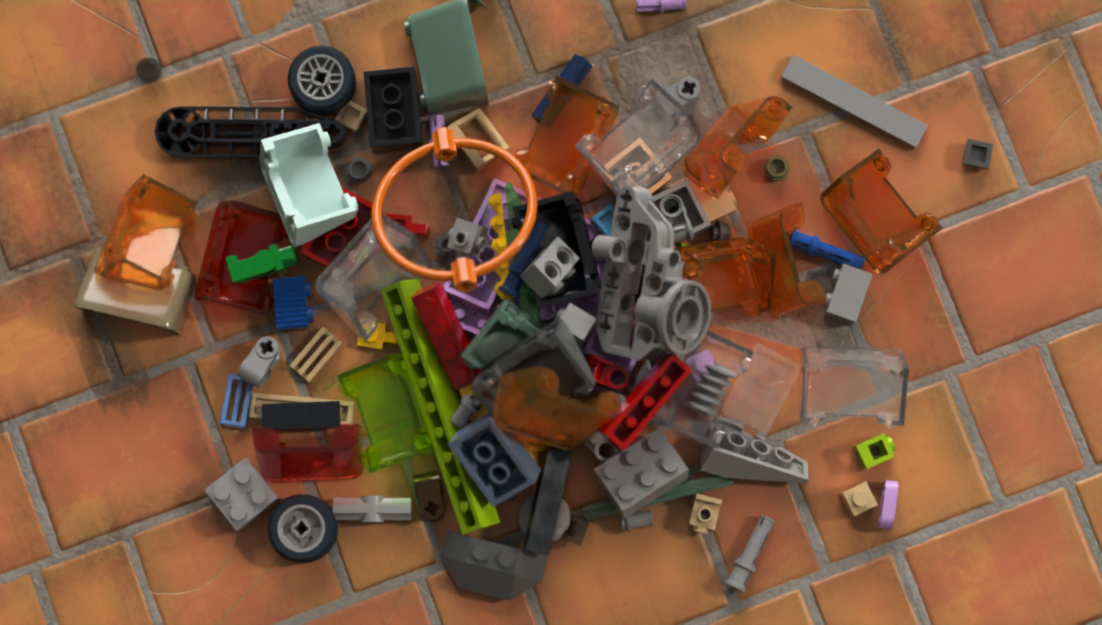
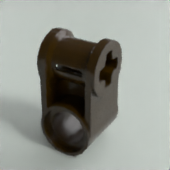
M438 470L413 475L415 492L422 516L430 522L439 521L444 516L445 508ZM434 503L436 507H440V510L436 511L435 516H431L429 512H426V509L430 508L429 504Z

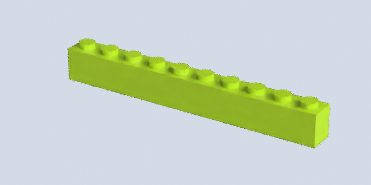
M419 279L398 281L381 289V293L462 535L498 524L500 520L495 506L492 507L448 446L454 433L462 429L451 421L452 415L461 404L457 392L411 299L415 292L421 289Z

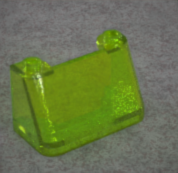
M402 353L386 355L337 375L341 393L349 399H356L371 447L365 449L363 462L368 468L369 474L435 452Z

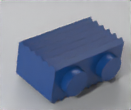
M304 276L273 278L277 330L283 332L310 329V323L314 322L313 307H308L307 298L312 297L311 282H306Z

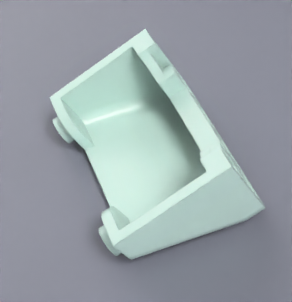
M320 123L262 139L260 144V167L293 247L306 244L355 218L356 212L359 210L355 197H350L348 193L344 194L327 155L328 147L331 146L330 137L327 132H323Z

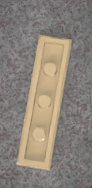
M252 393L249 418L262 420V404L340 401L341 427L352 428L355 402Z

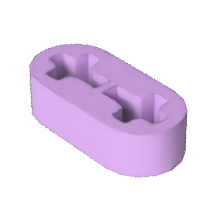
M885 479L883 482L878 528L892 530L898 496V481Z

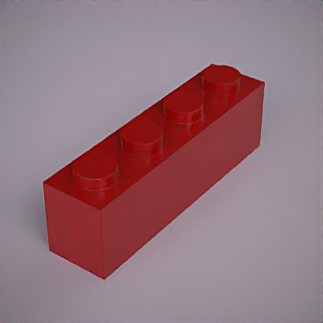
M441 281L417 290L411 299L455 391L473 384L480 369H471L463 361L464 358L461 354L470 342Z
M666 352L598 432L615 448L625 451L692 372V369L674 353Z

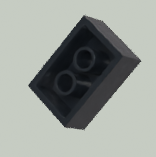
M415 67L364 71L368 128L372 152L415 149L423 146Z

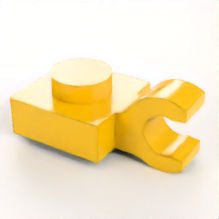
M361 320L357 346L383 350L384 343L399 345L394 332H387V324Z

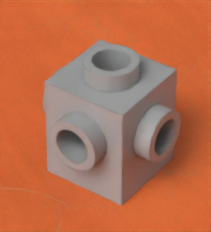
M456 218L454 227L451 228L448 234L447 247L454 249V255L462 258L466 257L469 259L470 255L480 257L487 244L486 236L489 228Z

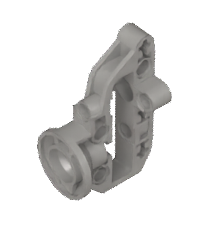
M624 186L617 196L610 236L598 235L592 244L593 255L596 258L606 260L596 322V330L601 348L604 352L640 361L644 359L657 361L668 351L681 355L690 353L700 345L708 330L711 320L709 294L702 284L682 279L684 261H681L679 251L674 250L672 225L652 202L651 192L646 188ZM648 228H650L651 231L650 241H646ZM642 265H646L641 296L635 307L637 321L631 349L629 348L634 318L632 312L635 294H638Z

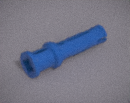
M795 227L790 234L786 249L794 248L806 253L808 257L816 255L834 263L846 264L860 270L865 260L864 256L822 242L817 235L809 236L799 232L798 228Z

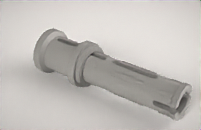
M762 514L760 515L741 557L734 560L735 566L729 579H725L724 584L745 593V585L751 573L756 571L754 564L775 524L773 519Z

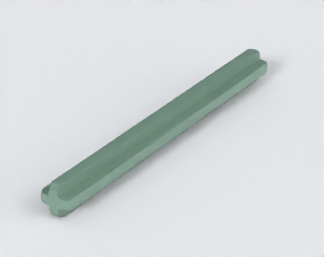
M713 475L680 483L646 506L731 486L733 478ZM611 500L582 508L583 517L586 521L619 513Z

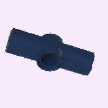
M575 54L559 77L553 81L551 88L531 114V117L549 129L566 104L572 100L574 93L593 66L586 59ZM564 86L569 90V93L566 96H558L555 93L556 88Z

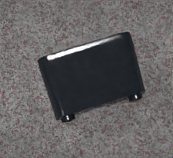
M570 191L537 200L535 220L540 224L547 225L548 229L533 260L544 247L558 236L580 259L573 266L576 269L575 272L568 279L561 280L564 285L554 295L549 292L541 298L533 289L529 290L532 304H537V307L540 309L600 295L602 284L595 256L592 253V244L579 196L575 192ZM527 203L513 207L514 214H511L510 217L514 230L519 229L520 231L523 226L527 212Z

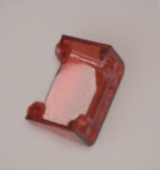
M235 200L222 201L218 204L196 285V301L266 316L273 303V298L266 291L269 278L260 277L237 286L232 281L226 257L236 255L239 261L255 256L260 250L270 251L269 246L277 244L283 238H287L288 235L279 213Z
M358 423L342 424L336 427L332 435V446L286 447V443L280 442L279 435L274 429L269 427H252L253 444L260 472L263 478L269 482L351 480L361 476L364 471L363 427Z

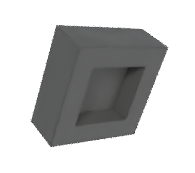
M968 139L962 165L988 170L993 144Z

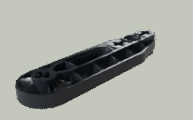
M179 106L170 108L162 113L156 122L154 131L160 148L171 157L180 159L259 160V148L262 139L278 135L277 133L282 132V129L290 132L294 131V128L297 130L320 123L323 132H327L328 135L332 133V129H336L338 132L335 135V139L330 137L331 146L328 147V150L343 145L347 137L346 129L339 121L296 107ZM195 111L205 112L204 119ZM209 112H230V119H209ZM235 112H256L255 119H235ZM260 112H281V120L260 119ZM285 112H297L306 115V120H285ZM192 113L194 117L188 124L185 120ZM171 114H173L175 120L173 121L170 117ZM217 127L253 128V130L227 129L226 131H218ZM181 128H183L186 133H182L181 137H178L176 132H180ZM206 128H211L210 138H207ZM198 130L203 131L202 135H194V132ZM218 135H226L227 137L253 136V139H224L218 138ZM209 146L229 147V154H208ZM203 147L204 154H196ZM234 147H255V155L234 154Z

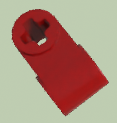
M587 354V364L591 371L596 366L593 372L596 380L594 386L616 393L627 389L630 377L625 368L596 355ZM617 373L625 378V382L619 386L612 384L610 381L611 376Z

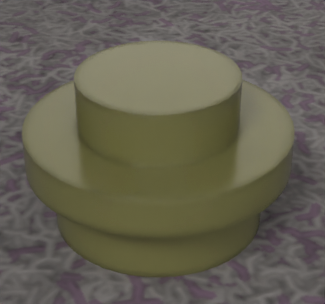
M771 156L764 164V173L770 180H783L789 173V164L782 156Z

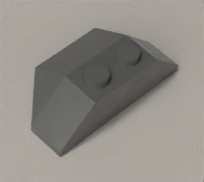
M447 531L441 553L443 561L459 588L509 601L542 581L548 557Z

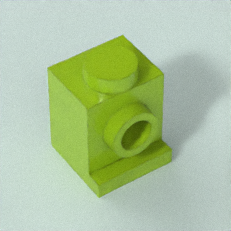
M885 433L853 446L863 470L895 457L893 453L896 450L891 437H886ZM873 446H876L879 449V454L877 456L871 454V448Z

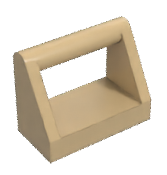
M480 108L447 127V129L454 131L455 138H466L460 129L476 119L495 145L506 151L510 149ZM459 148L477 173L498 158L492 154L482 158L475 149Z

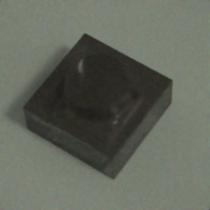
M571 514L570 525L561 538L581 545L590 521Z

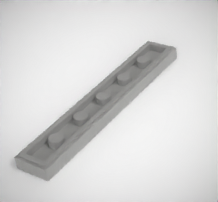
M795 55L792 56L781 76V79L914 149H916L928 125Z

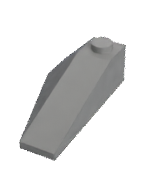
M718 415L711 416L701 449L702 471L724 478L793 483L808 482L807 461L782 447L774 448L764 442L765 438L757 434L754 437L742 430L744 426L736 421Z

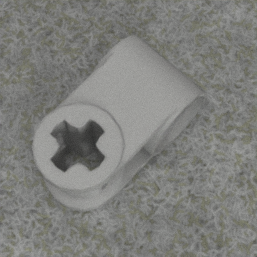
M685 77L651 97V101L663 120L674 116L697 99L700 92L699 82L693 77ZM684 85L688 88L693 86L692 95L688 92L683 93Z
M674 194L665 196L659 204V211L672 225L674 233L684 230L674 234V243L688 238L689 240H694L693 229L681 198ZM667 201L675 202L678 207L677 212L674 214L667 213L664 209V203Z
M269 336L260 338L248 357L242 362L237 376L261 389L266 384L272 370L280 359L277 341Z

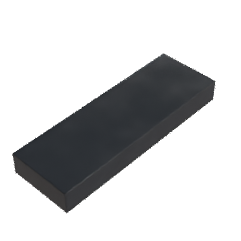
M340 401L262 404V430L341 427Z

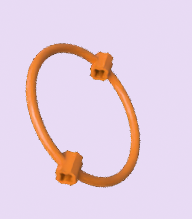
M443 127L438 128L432 133V143L411 151L397 161L385 174L376 190L372 203V227L376 240L383 252L401 269L428 280L454 282L455 291L465 293L478 287L476 277L485 275L505 264L525 244L536 219L537 194L528 171L511 153L486 141L455 138L453 130ZM456 148L480 150L500 158L517 173L522 181L527 198V212L523 226L514 241L502 253L474 267L473 260L466 257L458 258L455 262L451 263L452 271H438L424 268L408 261L393 248L383 228L382 206L392 182L407 166L431 153H435V158L443 162L451 161L457 156Z

